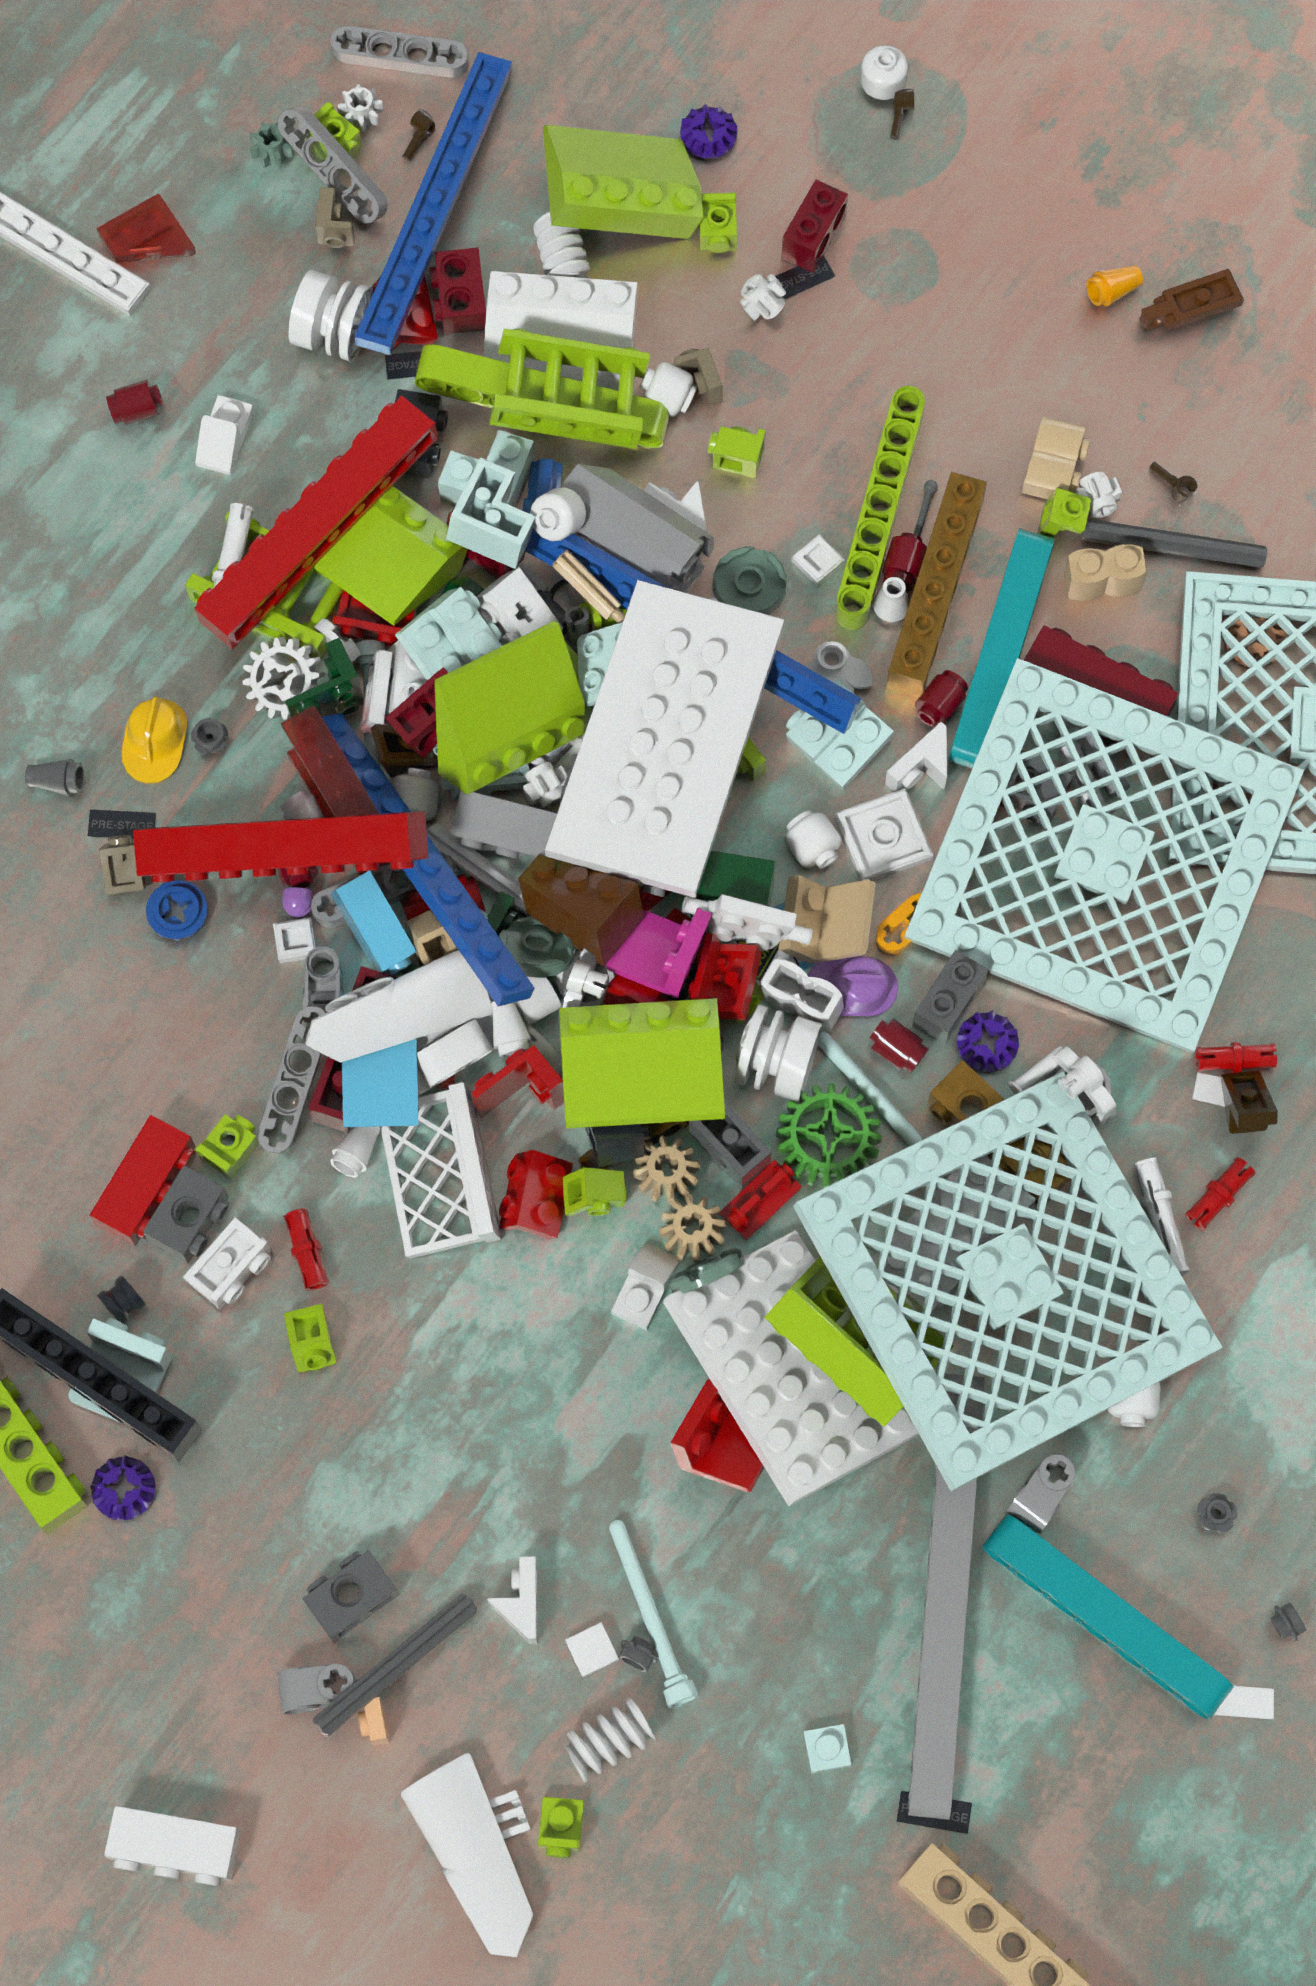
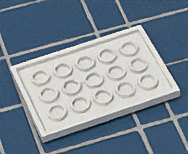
M796 1230L744 1256L746 1263L730 1274L687 1293H682L678 1290L666 1296L663 1301L666 1309L711 1382L718 1389L719 1395L788 1507L919 1435L904 1407L885 1427L876 1419L868 1416L853 1398L837 1388L830 1377L815 1364L809 1362L796 1346L786 1337L778 1334L773 1326L764 1318L792 1285L815 1262V1259Z

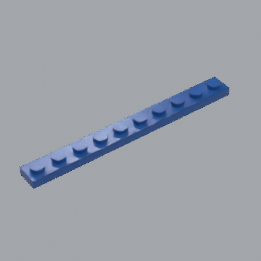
M478 52L356 332L355 345L391 355L511 75L512 61Z
M534 528L532 529L530 541L525 549L527 553L552 566L559 555L569 550L622 604L621 607L628 609L637 580L667 588L575 534L561 541H549L542 538ZM776 650L764 689L845 734L853 723L862 698Z
M342 713L309 719L306 727L307 733L364 815L411 812ZM427 835L429 858L414 860L415 868L403 869V871L497 1006L530 999L535 987Z

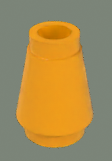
M1136 265L1096 271L1086 281L1087 294L1094 305L1108 307L1143 284V275Z

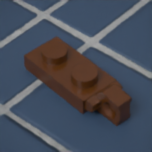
M1225 269L1164 290L1161 296L1154 299V305L1141 310L1142 313L1139 321L1144 331L1160 328L1163 325L1166 330L1173 329L1174 327L1176 329L1240 307L1243 304L1244 298L1230 269Z

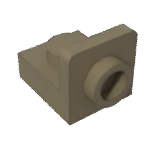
M320 187L315 223L318 243L332 248L354 246L353 224L342 221L343 204L337 202L335 188Z
M709 347L701 350L689 349L674 358V366L689 372L693 376L694 385L697 386L696 391L698 395L704 393L708 406L723 402V384Z
M119 835L108 838V844H104L99 849L106 895L144 890L146 888L144 876H137L134 840H131V835Z

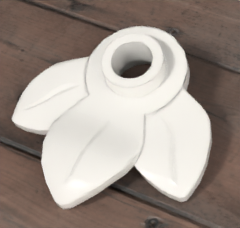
M830 641L818 646L813 655V662L806 665L807 668L832 682L838 679L853 693L854 688L865 689L872 686V674L868 665L863 660L851 657L848 649L838 642ZM834 657L838 660V664L829 666L825 663V659Z

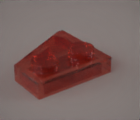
M159 193L96 228L98 236L116 263L187 257L196 254L195 246Z

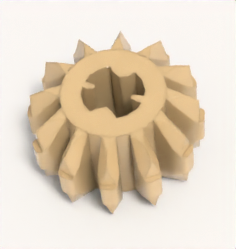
M665 1136L659 1138V1148L647 1142L644 1146L648 1155L644 1154V1157L635 1159V1162L641 1167L633 1170L634 1178L643 1180L639 1185V1190L641 1193H645L653 1189L651 1199L654 1202H657L663 1193L666 1194L667 1202L670 1204L674 1200V1192L676 1191L681 1197L685 1198L689 1194L686 1185L697 1186L698 1177L692 1173L700 1170V1162L691 1160L694 1156V1149L692 1147L680 1151L682 1140L679 1138L674 1140L672 1147L667 1146ZM669 1164L672 1175L664 1176L661 1165Z
M686 1195V1206L684 1207L678 1201L673 1200L670 1205L674 1213L663 1212L661 1215V1220L667 1225L659 1228L660 1237L669 1238L665 1243V1249L672 1251L679 1247L677 1259L681 1261L686 1257L687 1251L692 1252L694 1262L700 1261L701 1250L709 1257L715 1255V1249L711 1243L722 1245L724 1243V1236L719 1231L726 1229V1221L716 1219L721 1213L720 1207L716 1205L706 1210L708 1198L702 1196L698 1205L693 1204L692 1195ZM693 1222L699 1223V1230H695L692 1235L686 1233V1226L690 1227Z

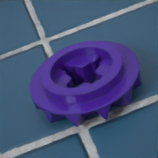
M705 103L702 108L696 110L691 108L686 118H682L680 138L685 148L693 155L708 159L717 158L726 154L734 146L737 140V125L732 113L728 114L723 111L720 105L714 108L709 107ZM706 121H709V124L715 129L712 141H709L706 132L702 131Z
M993 1010L987 1013L976 1012L972 1017L963 1022L957 1035V1049L961 1058L971 1068L981 1072H996L1004 1069L1014 1060L1019 1048L1017 1029L1010 1023L1008 1017L998 1015ZM982 1028L990 1036H1000L994 1044L995 1055H993L992 1050H989L987 1045H977V1042L982 1039Z
M124 1455L108 1459L105 1464L96 1469L90 1488L93 1503L102 1514L114 1520L125 1521L140 1516L149 1508L154 1499L156 1485L154 1476L148 1466L141 1460ZM123 1472H125L124 1475L127 1482L135 1487H139V1489L126 1491L125 1498H122V1504H120L118 1493L107 1488V1486L119 1484L120 1477H123Z

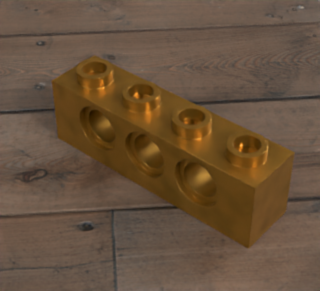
M962 1060L930 1092L928 1104L930 1105V1112L939 1122L944 1125L949 1122L953 1126L969 1118L960 1110V1107L964 1104H974L980 1111H983L1005 1099ZM1026 1136L1009 1144V1146L1023 1150ZM1034 1139L1031 1153L1049 1159L1052 1145ZM993 1152L986 1156L992 1159ZM1060 1152L1057 1162L1068 1166ZM1001 1155L999 1167L1004 1172L1016 1176L1019 1165L1018 1161ZM1037 1168L1034 1171H1026L1024 1179L1042 1185L1046 1170ZM1054 1173L1051 1188L1060 1191L1071 1179ZM1028 1192L1036 1199L1035 1203L1037 1204L1039 1195Z

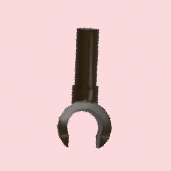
M901 89L895 92L891 139H899L903 111L914 110L913 89Z
M419 109L410 121V125L417 131L402 155L407 161L411 160L424 137L431 136L435 131V122L432 116L424 109Z
M1155 461L1149 467L1151 471L1172 487L1171 494L1177 502H1185L1188 499V495L1181 491L1180 486H1185L1191 492H1195L1198 487L1196 480L1191 476L1177 478Z

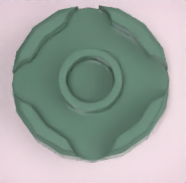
M745 546L731 550L720 559L713 574L712 590L715 598L721 603L770 615L780 606L786 595L787 575L783 564L773 553L754 549L755 547Z
M532 916L519 918L511 922L510 928L506 929V931L503 929L500 933L499 938L527 977L545 978L558 975L567 970L575 960L576 947L572 945L571 939L561 932L558 934L554 933Z
M733 1248L723 1251L720 1254V1260L718 1257L708 1260L704 1259L679 1271L668 1281L672 1293L678 1290L682 1293H687L739 1269L746 1263L741 1249Z

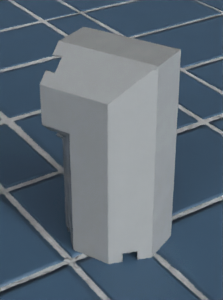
M577 464L561 484L560 488L566 487L574 490L585 504V522L580 530L574 533L576 536L669 589L687 593L701 575L705 567L700 563L703 554L710 557L714 549V537L610 468Z

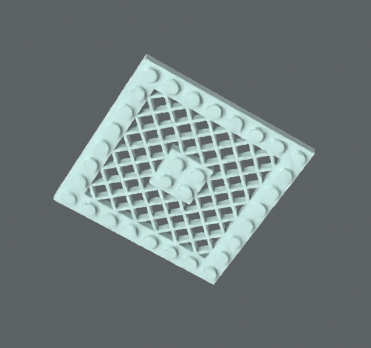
M1186 571L1176 720L1221 737L1234 726L1246 739L1240 744L1241 746L1247 748L1252 746L1257 752L1275 759L1279 758L1289 749V763L1300 764L1297 767L1304 771L1308 768L1316 777V683L1313 684L1301 672L1312 661L1316 664V649L1303 636L1312 627H1316V582ZM1222 615L1230 616L1223 623H1221ZM1251 617H1263L1268 620L1261 626H1258ZM1238 620L1251 632L1240 643L1227 630ZM1290 621H1302L1306 623L1303 624L1299 629H1296L1290 623ZM1276 623L1289 636L1278 646L1265 633ZM1222 639L1231 650L1220 658V641ZM1256 639L1269 650V653L1258 662L1245 649ZM1294 642L1307 655L1296 665L1283 652ZM1235 656H1238L1249 667L1238 678L1225 665ZM1274 658L1287 671L1276 681L1263 668ZM1220 674L1229 683V686L1218 694V677ZM1254 675L1267 687L1257 697L1243 685ZM1291 678H1294L1301 687L1294 686L1291 698L1281 687ZM1234 691L1247 703L1236 714L1223 701ZM1272 694L1285 706L1274 717L1261 704ZM1217 709L1228 720L1218 729H1216ZM1252 710L1266 723L1255 733L1241 720ZM1291 713L1289 734L1279 722ZM1270 730L1283 741V744L1274 752H1271L1259 740ZM1174 764V771L1177 776L1191 771ZM1198 777L1181 783L1188 801L1205 794ZM1207 777L1211 787H1213V781L1219 787L1227 785L1225 783ZM1299 783L1296 794L1300 800L1289 808L1285 821L1295 831H1280L1266 870L1316 874V833H1314L1316 831V821L1306 828L1294 815L1305 804L1316 815V800L1314 799L1316 796V786L1308 792ZM1173 787L1171 808L1180 804ZM1234 791L1217 798L1220 805L1230 798L1239 809L1241 808ZM1209 801L1192 807L1199 825L1211 821V817L1216 819ZM1184 811L1171 816L1170 827L1174 836L1191 829ZM1244 815L1228 822L1234 837L1237 835L1238 825L1242 822ZM1220 825L1203 832L1210 850L1227 843ZM1195 836L1178 842L1185 860L1202 854ZM1169 846L1168 862L1177 863ZM1230 850L1214 856L1218 866L1224 867ZM1206 860L1198 863V865H1208Z
M1017 658L904 938L948 957H951L953 952L957 950L989 969L988 973L1193 1054L1304 770ZM1038 710L1047 714L1034 720ZM1055 721L1061 738L1044 744L1037 727ZM1064 721L1080 726L1083 729L1069 734ZM1030 731L1037 748L1020 754ZM1099 734L1119 743L1105 748ZM1090 735L1097 752L1080 758L1073 741ZM1065 745L1073 762L1055 769L1048 752ZM1135 748L1155 757L1141 762ZM1126 749L1133 766L1116 772L1109 755ZM1041 755L1048 772L1030 779L1023 761ZM1101 759L1108 776L1091 783L1084 765ZM1162 763L1169 780L1152 786L1145 769ZM1171 763L1191 771L1177 776ZM1016 765L1023 782L1006 789ZM1076 769L1083 786L1066 793L1059 775ZM1137 773L1144 790L1127 797L1120 779ZM1198 777L1205 794L1188 801L1181 783ZM1207 777L1227 785L1213 790ZM1052 778L1060 796L1041 803L1034 786ZM1112 783L1119 801L1102 807L1095 790ZM1173 787L1180 804L1163 811L1156 793ZM1027 790L1033 800L1034 807L1016 814L1009 796L1016 792ZM1234 791L1241 808L1224 815L1217 797ZM1243 791L1252 794V797H1251L1249 803H1248V801H1247V799H1246L1245 794H1244ZM1087 793L1093 807L1083 804L1077 817L1070 800ZM1148 797L1155 815L1138 821L1131 804ZM1002 800L1009 817L992 824ZM1209 801L1216 819L1199 825L1192 807ZM1057 804H1063L1070 821L1052 828L1044 809ZM1123 808L1129 822L1108 813ZM1184 811L1191 829L1174 836L1167 818ZM1038 814L1045 831L1027 838L1020 821ZM1244 815L1237 835L1234 837L1228 822ZM1159 822L1166 839L1150 846L1155 832L1144 827ZM1013 824L1020 842L1002 849L995 831ZM1220 825L1227 843L1210 850L1203 832ZM1073 828L1063 852L1056 835ZM988 835L995 852L978 858ZM1195 836L1202 854L1185 860L1178 842ZM1049 839L1056 856L1038 863L1031 845ZM1170 846L1178 864L1160 870L1153 853ZM1024 849L1031 866L1013 873L1006 856ZM1230 850L1221 873L1214 856ZM1146 857L1153 874L1136 881ZM999 859L1006 876L988 883L981 866ZM1206 860L1214 878L1197 885L1189 867ZM1059 863L1054 877L1064 882L1049 887L1042 870ZM974 869L981 887L964 893ZM1181 871L1189 888L1172 895L1164 877ZM1035 873L1042 891L1024 898L1017 880ZM1156 881L1164 899L1146 905L1139 888ZM1010 884L1017 901L999 908L992 890ZM1217 885L1207 908L1200 891ZM1079 887L1101 896L1085 902ZM1071 888L1078 905L1060 912L1053 894ZM1132 892L1139 909L1122 916L1115 901L1126 905ZM985 894L992 911L974 919L967 901ZM1192 895L1200 913L1183 920L1175 902ZM1046 898L1053 915L1035 922L1028 905ZM1107 902L1114 919L1096 926L1089 908ZM959 904L966 919L955 915ZM1168 906L1175 923L1158 930L1150 912ZM1021 908L1028 926L1010 933L1003 915ZM1082 912L1089 930L1071 937L1064 919ZM1143 916L1150 934L1133 941L1125 923ZM996 919L1002 934L980 924ZM1203 920L1193 943L1186 927ZM1057 923L1064 940L1046 947L1039 929ZM1117 926L1125 944L1107 951L1100 933ZM1179 930L1186 948L1169 955L1161 937ZM1032 933L1037 947L1019 941L1017 938ZM1093 937L1100 955L1082 961L1075 943ZM1154 941L1161 959L1144 965L1136 947ZM1068 947L1074 962L1052 953ZM1129 951L1136 969L1119 976L1111 958ZM1189 955L1181 978H1179L1172 962ZM1104 961L1110 976L1088 967ZM1165 965L1172 984L1155 990L1147 972ZM1140 976L1146 991L1127 984L1125 981ZM1175 990L1172 1001L1160 997Z
M1064 1071L817 1191L793 1205L951 1492L1223 1348L1079 1097L1074 1100L1066 1095L1069 1092V1088L1063 1091L1060 1087L1058 1079L1065 1076ZM1046 1126L1048 1131L1042 1130L1041 1128ZM1026 1136L1023 1150L1009 1146V1144ZM1034 1139L1052 1145L1049 1159L1031 1153ZM993 1152L990 1167L975 1162ZM1060 1152L1068 1166L1057 1162ZM1001 1155L1020 1161L1016 1176L998 1170ZM1028 1164L1046 1170L1042 1185L1024 1179ZM960 1169L957 1183L942 1178ZM968 1171L987 1177L983 1192L965 1186ZM1054 1173L1072 1179L1068 1194L1051 1188ZM995 1180L1013 1186L1009 1201L991 1195ZM927 1185L923 1200L908 1195ZM1079 1186L1088 1200L1077 1197ZM935 1188L953 1193L950 1209L931 1203ZM1021 1189L1039 1195L1036 1210L1018 1204ZM962 1197L980 1203L976 1218L958 1212ZM1047 1199L1065 1204L1062 1219L1044 1213ZM893 1202L890 1216L875 1212V1210ZM901 1204L920 1210L916 1225L898 1220ZM988 1206L1006 1212L1003 1227L984 1221ZM1074 1208L1092 1213L1088 1228L1071 1223ZM928 1213L947 1219L943 1235L924 1228ZM1015 1215L1033 1221L1030 1233L1025 1224L1011 1230ZM859 1219L858 1227L856 1230L852 1222ZM1099 1220L1108 1235L1097 1232ZM868 1221L886 1227L883 1242L864 1236ZM955 1222L973 1228L969 1244L951 1238ZM1041 1224L1059 1230L1055 1245L1037 1239ZM894 1230L913 1236L909 1251L891 1246ZM981 1231L996 1236V1238L978 1246ZM1068 1233L1085 1239L1082 1254L1064 1248ZM921 1239L940 1245L936 1261L917 1254ZM1094 1242L1111 1248L1108 1263L1090 1257ZM948 1248L964 1253L953 1261L956 1267L944 1264ZM867 1249L879 1253L876 1265ZM1041 1252L1052 1255L1050 1267ZM1119 1255L1128 1270L1117 1267ZM887 1256L906 1262L902 1278L883 1271ZM1061 1259L1079 1265L1075 1280L1057 1274ZM914 1265L933 1271L929 1287L910 1281ZM1087 1268L1105 1274L1101 1289L1084 1283ZM941 1274L959 1280L956 1296L937 1290ZM1114 1277L1131 1283L1128 1298L1110 1292ZM886 1284L899 1288L896 1301ZM967 1287L976 1303L964 1299ZM1061 1287L1072 1290L1069 1306L1053 1301L1064 1294ZM1139 1290L1148 1305L1137 1301ZM907 1291L926 1297L922 1313L903 1307ZM1081 1294L1099 1300L1095 1315L1077 1309ZM934 1300L953 1306L949 1322L930 1316ZM1107 1303L1125 1309L1121 1324L1104 1318ZM1039 1308L1035 1323L1020 1318ZM961 1309L979 1315L975 1331L957 1325ZM1048 1311L1066 1317L1062 1332L1044 1326ZM1134 1312L1151 1317L1148 1333L1130 1327ZM906 1319L919 1323L916 1336ZM1074 1320L1092 1325L1089 1341L1071 1336ZM987 1322L992 1331L1006 1325L1002 1340L984 1335ZM1160 1325L1164 1333L1157 1336ZM927 1327L945 1332L942 1349L923 1343ZM1014 1328L1032 1333L1029 1350L1011 1344ZM1101 1329L1118 1334L1115 1350L1098 1345ZM954 1336L972 1341L968 1358L950 1352ZM1041 1337L1059 1343L1055 1358L1037 1353ZM1128 1338L1143 1343L1124 1353ZM981 1345L999 1351L995 1367L977 1361ZM1068 1346L1086 1352L1082 1368L1064 1362ZM1008 1354L1026 1360L1022 1376L1004 1370ZM926 1355L939 1359L936 1371H934ZM1095 1355L1110 1360L1091 1370ZM947 1362L965 1368L962 1384L943 1378ZM1035 1363L1052 1369L1049 1385L1031 1379ZM974 1371L992 1377L988 1393L970 1388ZM1061 1372L1077 1377L1058 1388ZM1001 1380L1019 1386L1015 1403L997 1397ZM1028 1390L1043 1394L1040 1398L1024 1405ZM946 1391L958 1394L956 1407H954ZM967 1398L985 1404L982 1420L963 1414ZM994 1407L1011 1412L990 1423ZM966 1427L975 1429L976 1431L969 1434Z

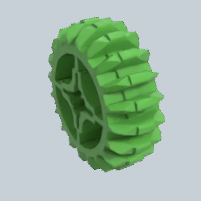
M816 1084L812 1087L813 1097H809L805 1091L801 1090L800 1104L789 1100L786 1108L791 1114L781 1113L779 1116V1122L785 1127L776 1129V1137L784 1140L777 1145V1150L779 1153H789L784 1158L783 1163L789 1167L798 1164L794 1170L796 1178L802 1177L805 1172L809 1173L807 1184L813 1186L816 1178L819 1177L823 1178L822 1185L823 1188L830 1186L831 1178H836L838 1182L846 1178V1174L850 1176L858 1172V1168L865 1169L872 1164L868 1158H878L879 1150L873 1145L882 1142V1134L873 1131L880 1128V1119H868L874 1113L873 1105L860 1108L864 1096L858 1094L851 1100L849 1098L850 1087L848 1086L842 1089L841 1094H836L835 1084H828L827 1093H822L821 1088ZM824 1109V1116L821 1121L815 1124H807L806 1127H798L809 1114ZM836 1110L851 1117L859 1130H853V1126H846L840 1123ZM828 1120L831 1121V1130L834 1137L829 1152L827 1151V1142L824 1136ZM798 1141H805V1145L817 1148L821 1153V1162L808 1156L802 1150ZM851 1144L860 1145L852 1156L841 1162L834 1163V1154L839 1149L851 1148Z

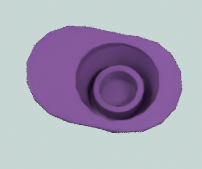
M856 956L814 964L807 974L808 977L821 978L830 982L841 992L844 1010L840 1016L868 1017L880 1015L892 1006L897 997L898 983L894 972L887 964L876 958Z

